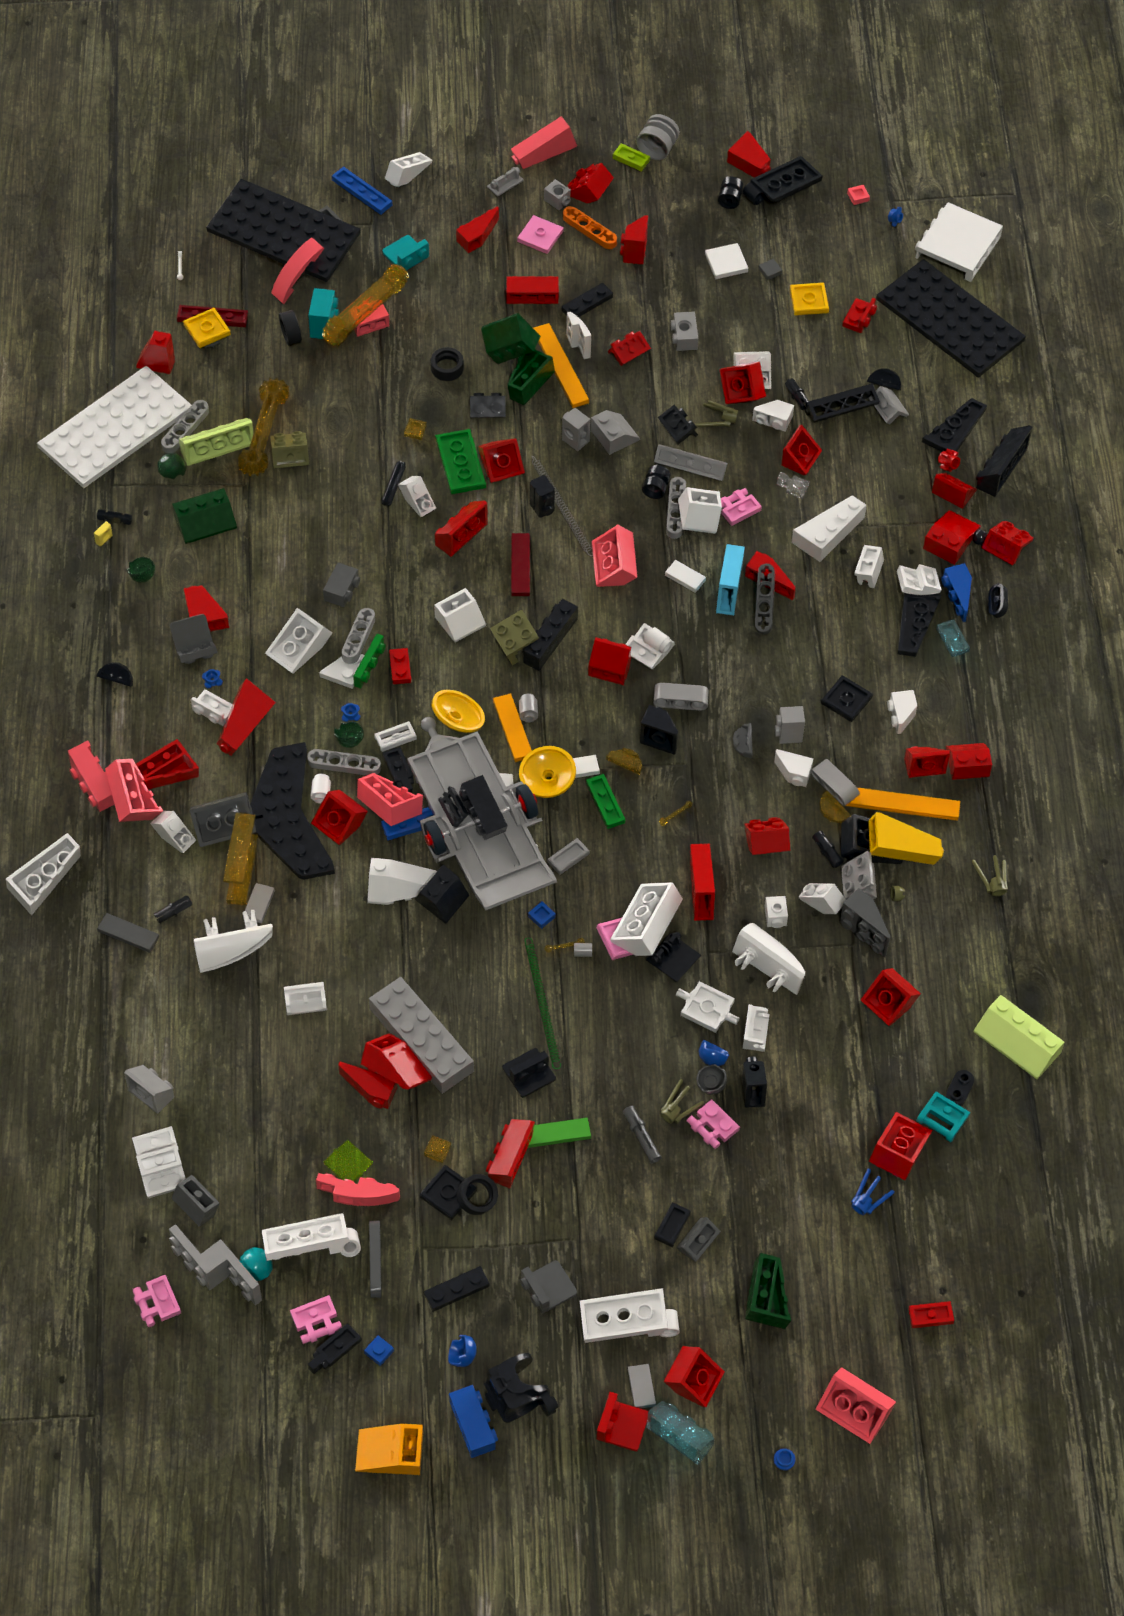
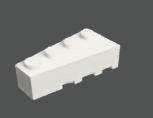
M853 495L795 528L793 530L792 543L821 562L865 518L866 504Z
M68 833L7 877V889L33 915L80 858V846Z

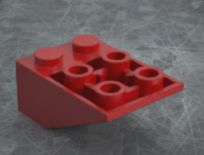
M389 1033L366 1042L361 1065L367 1067L369 1071L376 1072L382 1075L384 1079L399 1084L401 1088L408 1090L432 1080L430 1073L405 1041Z

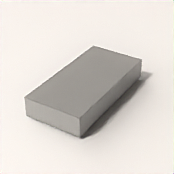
M576 838L549 857L547 862L561 875L588 856L590 851Z
M255 884L245 909L250 920L251 910H255L256 921L262 924L275 892L273 887Z
M649 1364L628 1367L634 1407L640 1409L655 1407L656 1401Z

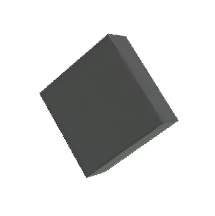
M774 259L759 265L760 272L767 280L782 274V269Z

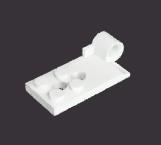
M343 1213L262 1230L267 1261L329 1248L330 1254L341 1252L346 1257L356 1256L361 1250L358 1233L353 1228H346Z
M663 1288L580 1300L585 1343L648 1334V1337L658 1335L661 1337H672L680 1333L677 1311L665 1309ZM623 1311L630 1313L626 1320L618 1318L619 1314ZM602 1314L609 1316L608 1321L605 1323L597 1321L598 1317Z

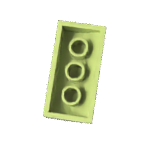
M248 418L236 420L232 423L220 425L216 428L179 439L180 451L187 466L255 445L252 421Z
M1002 995L987 1009L974 1029L975 1034L1035 1079H1038L1061 1054L1065 1043Z

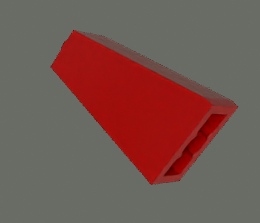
M247 678L239 687L217 741L220 750L230 756L233 755L276 703Z
M690 844L694 921L714 920L715 887L710 844Z

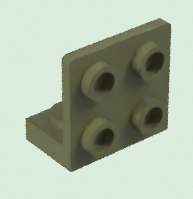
M295 431L292 434L276 433L274 436H270L274 468L309 465L306 433Z
M523 610L516 612L490 628L512 666L519 662L515 656L518 654L517 652L539 639Z

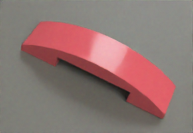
M311 237L292 255L278 275L271 292L280 302L285 304L294 291L292 287L309 263L316 261L324 247Z

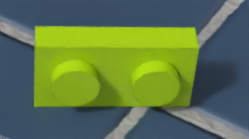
M622 143L613 153V159L641 172L650 161V156Z

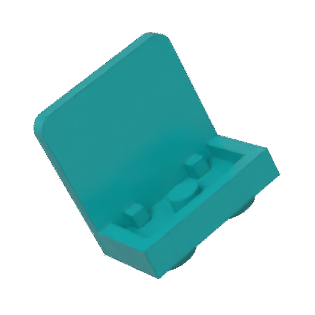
M406 235L384 248L382 252L403 273L429 257V243L425 239L417 243L410 235Z

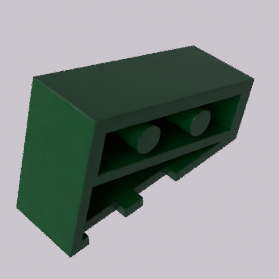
M535 349L533 352L519 357L517 367L513 370L507 384L510 399L525 405L554 374L553 357Z
M760 1253L755 1260L745 1320L786 1329L791 1322V1317L788 1312L787 1295H785V1282L779 1257Z

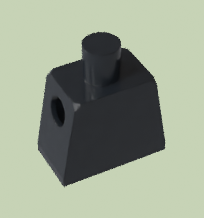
M751 1056L743 1063L742 1082L745 1108L765 1107L767 1080L764 1062L758 1061L757 1057ZM758 1086L757 1089L752 1090V1087Z

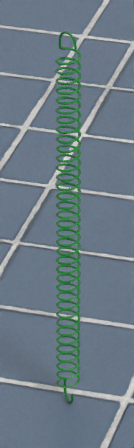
M530 962L531 967L539 969V967L531 965L532 962ZM534 974L533 979L537 980L534 981V985L535 983L543 985V983H540L542 982V980L534 978V976L536 975ZM537 994L538 1002L542 1001H539V999L546 1000L544 999L546 996ZM539 1004L540 1011L541 1009L549 1011V1009H546L548 1006ZM542 1017V1021H543V1018L546 1019V1020L551 1021V1019ZM547 1023L544 1024V1028H545V1029H548V1030L553 1031V1029H549V1028L545 1027V1025H546ZM549 1033L546 1034V1038H547V1039L549 1038V1037H547V1035L554 1036L553 1034H549ZM551 1057L552 1067L554 1068L553 1062H557V1061L552 1060L553 1057Z

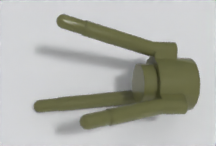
M708 400L709 404L703 403V406L723 412L722 419L725 422L695 423L696 427H730L731 423L735 424L738 410Z
M993 856L996 877L991 879L990 884L976 861L972 860L976 871L986 886L987 893L992 892L993 896H1002L1007 893L1006 860L1002 861L1001 877L997 856Z
M682 1079L678 1081L660 1112L661 1117L670 1124L674 1121L679 1123L682 1118L704 1104V1101H701L682 1114L679 1113L681 1109L678 1103L690 1089L689 1086H686L676 1100L672 1102L683 1083Z

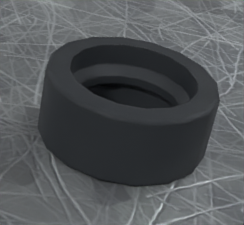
M293 310L279 313L280 327L287 345L301 342V332Z
M445 347L436 350L432 354L430 361L431 372L434 377L442 381H453L462 375L464 359L460 351L455 348ZM450 359L457 362L458 365L452 369H442L437 366V363Z
M474 1174L466 1178L458 1187V1203L469 1214L482 1215L492 1209L497 1203L498 1188L495 1182L486 1175ZM481 1183L486 1187L489 1199L485 1205L477 1207L469 1202L466 1196L469 1185Z

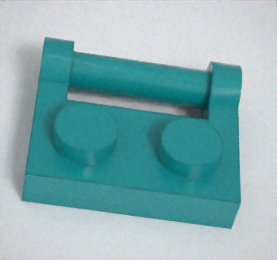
M935 1092L917 1117L916 1122L927 1125L945 1136L946 1140L951 1143L970 1116V1112L940 1093ZM931 1113L952 1126V1129L949 1130L928 1117V1114Z

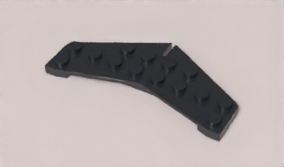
M305 742L276 747L271 750L250 803L256 833L254 834L299 879L303 880L335 874L333 861L301 810L307 762Z

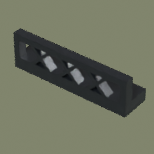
M872 383L809 401L804 410L807 416L811 415L815 423L880 403V400ZM871 395H872V397H873V399H874V400H872V401H867V400H865V399L869 398ZM858 401L857 405L855 406L849 405L850 403ZM842 406L840 410H833V408ZM825 411V413H824L823 415H820V416H817V415H816V413Z

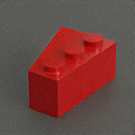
M178 739L136 763L145 779L143 782L148 790L199 777V767Z

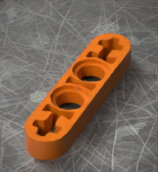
M569 206L563 210V220L567 224L606 249H613L617 246V236L615 233L575 207ZM582 221H584V222H587L588 224L585 225V226H582V225H580L579 223L582 222ZM599 230L601 233L594 234L592 231Z

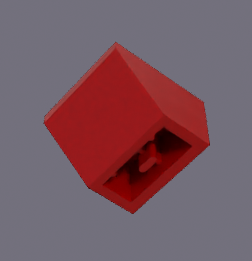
M602 163L592 164L585 169L581 168L576 172V177L568 184V188L571 190L570 197L587 204L597 201L614 177Z
M596 637L588 665V676L624 685L630 670L631 647L623 643L619 644Z
M772 817L768 821L755 819L750 820L749 823H744L748 847L752 855L791 851L789 828L782 819Z

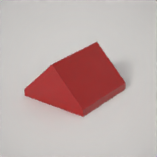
M799 425L783 449L781 466L799 474L807 475L822 449L803 425Z
M947 473L936 474L934 478L932 493L963 509L977 489Z

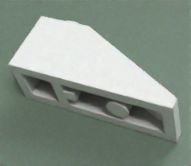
M421 152L391 160L385 179L395 187L408 184L428 167L433 160Z

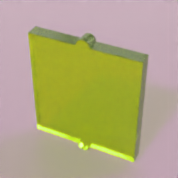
M347 1140L338 1149H334V1152L324 1161V1164L340 1179H349L354 1182L359 1176H363V1173L373 1162Z

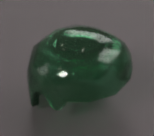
M176 453L163 455L157 463L158 472L164 478L175 479L178 475L183 476L187 469L183 458Z
M139 557L129 562V568L126 571L133 581L139 583L147 582L155 573V564L150 558Z
M356 722L341 723L339 729H334L336 741L342 747L353 748L363 740L364 730Z

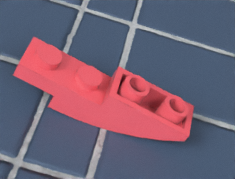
M318 1173L316 1178L317 1189L333 1193V1201L354 1206H377L396 1202L400 1199L399 1188L390 1183H379L373 1178L365 1179L360 1177L358 1184L349 1179H338L328 1173Z

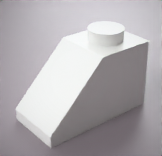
M776 749L774 763L787 782L795 786L806 787L812 770L813 758Z

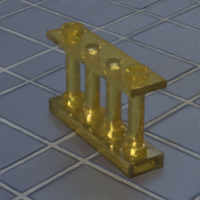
M236 813L223 879V882L229 883L227 904H247L258 843V835L252 834L255 815Z

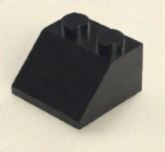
M649 705L641 722L640 743L675 755L677 752L678 730L666 710Z
M442 865L420 891L416 901L447 924L470 895L460 878L445 865Z

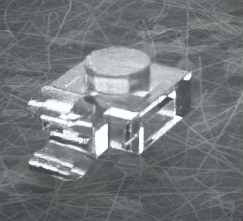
M780 472L776 483L780 487L787 488L786 493L803 499L810 481L794 475L790 479L787 474Z

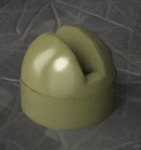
M892 886L890 889L891 900H903L906 896L903 895L905 889L901 886Z

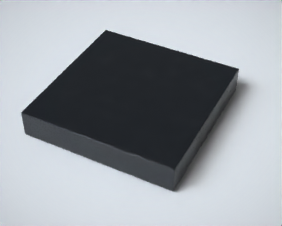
M842 675L823 697L821 704L848 721L853 722L873 698V693Z
M444 1165L419 1196L450 1220H453L462 1209L457 1200V1191L465 1178ZM473 1184L469 1185L466 1191L468 1200L477 1191V1187Z

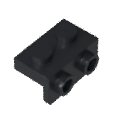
M474 393L473 396H470V418H506L505 396H502V393H491V396H484V393Z

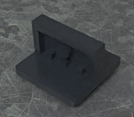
M534 1048L502 1066V1069L522 1098L556 1081V1076L549 1067V1056L545 1050L540 1053L537 1048Z

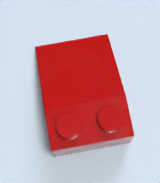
M949 510L931 527L925 536L923 549L955 565L973 540V534L977 529L981 528V525Z
M896 1112L877 1142L869 1162L892 1173L896 1177L906 1180L932 1130Z

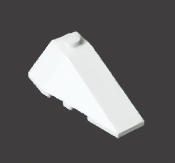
M371 858L368 903L388 905L393 904L394 901L412 900L411 898L418 896L437 871L391 859Z

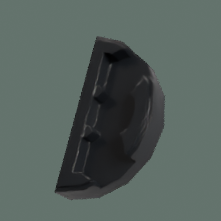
M889 368L875 370L867 380V382L901 390L902 387L898 374Z
M112 662L106 664L99 669L96 675L97 677L126 686H133V677L130 670L121 663Z

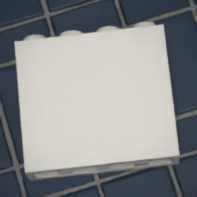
M948 202L944 208L940 209L937 219H933L930 229L924 232L922 241L917 242L915 247L917 251L916 259L923 253L966 272L964 280L971 282L1001 238L1003 226Z

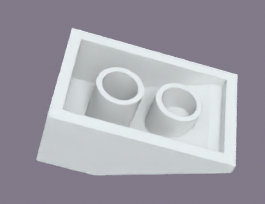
M297 608L265 654L291 673H295L324 646L332 632Z

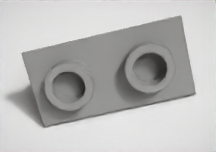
M512 167L505 175L493 179L492 183L487 185V187L498 197L524 181V179L519 176L520 169Z

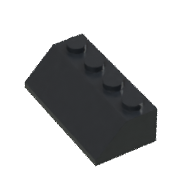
M1032 426L1013 428L1007 435L1004 434L1000 442L1001 445L995 447L992 458L987 459L984 470H980L976 476L978 481L977 489L996 497L1027 451Z

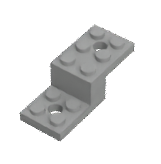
M176 1224L169 1228V1240L172 1244V1251L177 1257L181 1255L184 1259V1265L190 1272L193 1270L197 1274L196 1279L201 1286L206 1285L211 1290L229 1277L235 1287L238 1285L243 1290L241 1293L248 1302L251 1300L256 1306L262 1301L258 1282L221 1239L200 1254Z

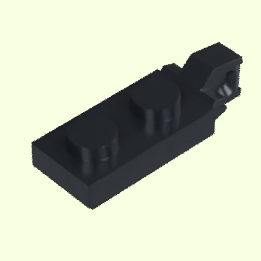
M401 747L383 752V759L395 785L399 788L404 786L408 788V792L413 794V774Z
M346 1324L316 1349V1352L313 1354L314 1359L308 1363V1369L313 1374L322 1369V1367L326 1370L359 1344L362 1338L349 1324Z

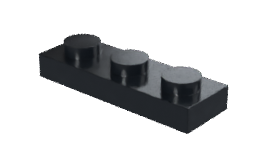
M602 282L564 304L561 311L566 316L567 312H572L579 318L613 298V292Z
M481 1266L425 1290L424 1296L432 1312L490 1287V1283Z

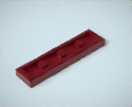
M179 305L177 322H183L214 307ZM215 308L227 326L246 328L248 310Z
M512 533L511 596H530V533Z

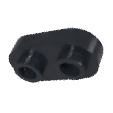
M997 583L989 590V613L996 618H1000L1006 614L1008 609V590L1002 584Z
M967 1070L958 1071L948 1088L946 1098L962 1107L973 1087L974 1076ZM965 1077L967 1081H963L961 1078ZM953 1094H959L960 1097H955Z

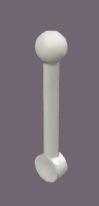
M178 251L177 279L182 280L184 278L182 275V251Z

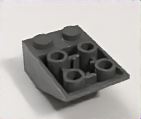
M858 888L843 903L840 923L846 930L856 934L860 941L866 942L871 946L875 953L886 957L891 936L874 900Z

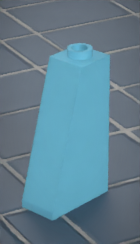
M726 545L716 613L733 616L735 614L745 549L743 546Z

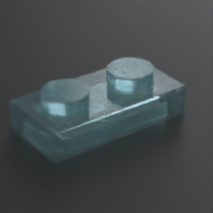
M954 619L937 625V631L952 657L969 652L970 647Z

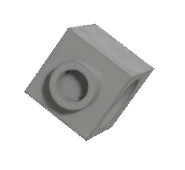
M555 179L544 188V201L560 210L570 203L571 190Z

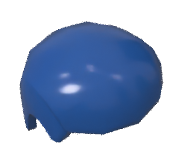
M703 1040L699 1047V1056L707 1065H724L729 1057L726 1050L706 1040Z
M459 1335L461 1339L453 1340L451 1343L448 1361L450 1365L456 1367H467L476 1356L477 1346L472 1337Z

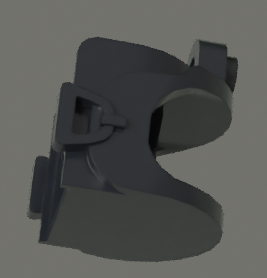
M530 1353L516 1355L488 1369L489 1374L484 1383L488 1393H485L484 1397L491 1410L495 1411L497 1409L502 1420L506 1423L526 1415L539 1405L547 1417L556 1413L558 1408L556 1399L549 1395L550 1389L547 1385H528L520 1381L518 1373L523 1371L533 1361Z

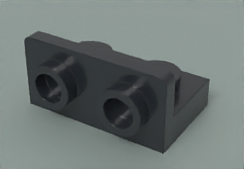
M674 404L661 414L658 419L679 445L691 434L695 437L698 434L695 431L697 427L692 420L687 421L686 417L688 415L682 407L678 409Z

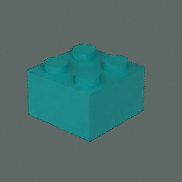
M314 288L308 314L310 338L331 340L332 333L336 332L335 320H338L339 309H336L338 307V298H335V290Z

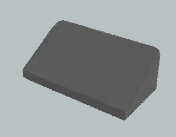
M708 1217L700 1218L676 1248L696 1262L721 1231Z

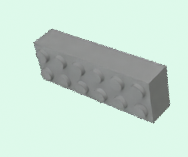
M399 977L369 998V1006L373 1014L390 1034L407 1043L432 1076L430 1081L442 1094L474 1072L473 1059L402 977Z

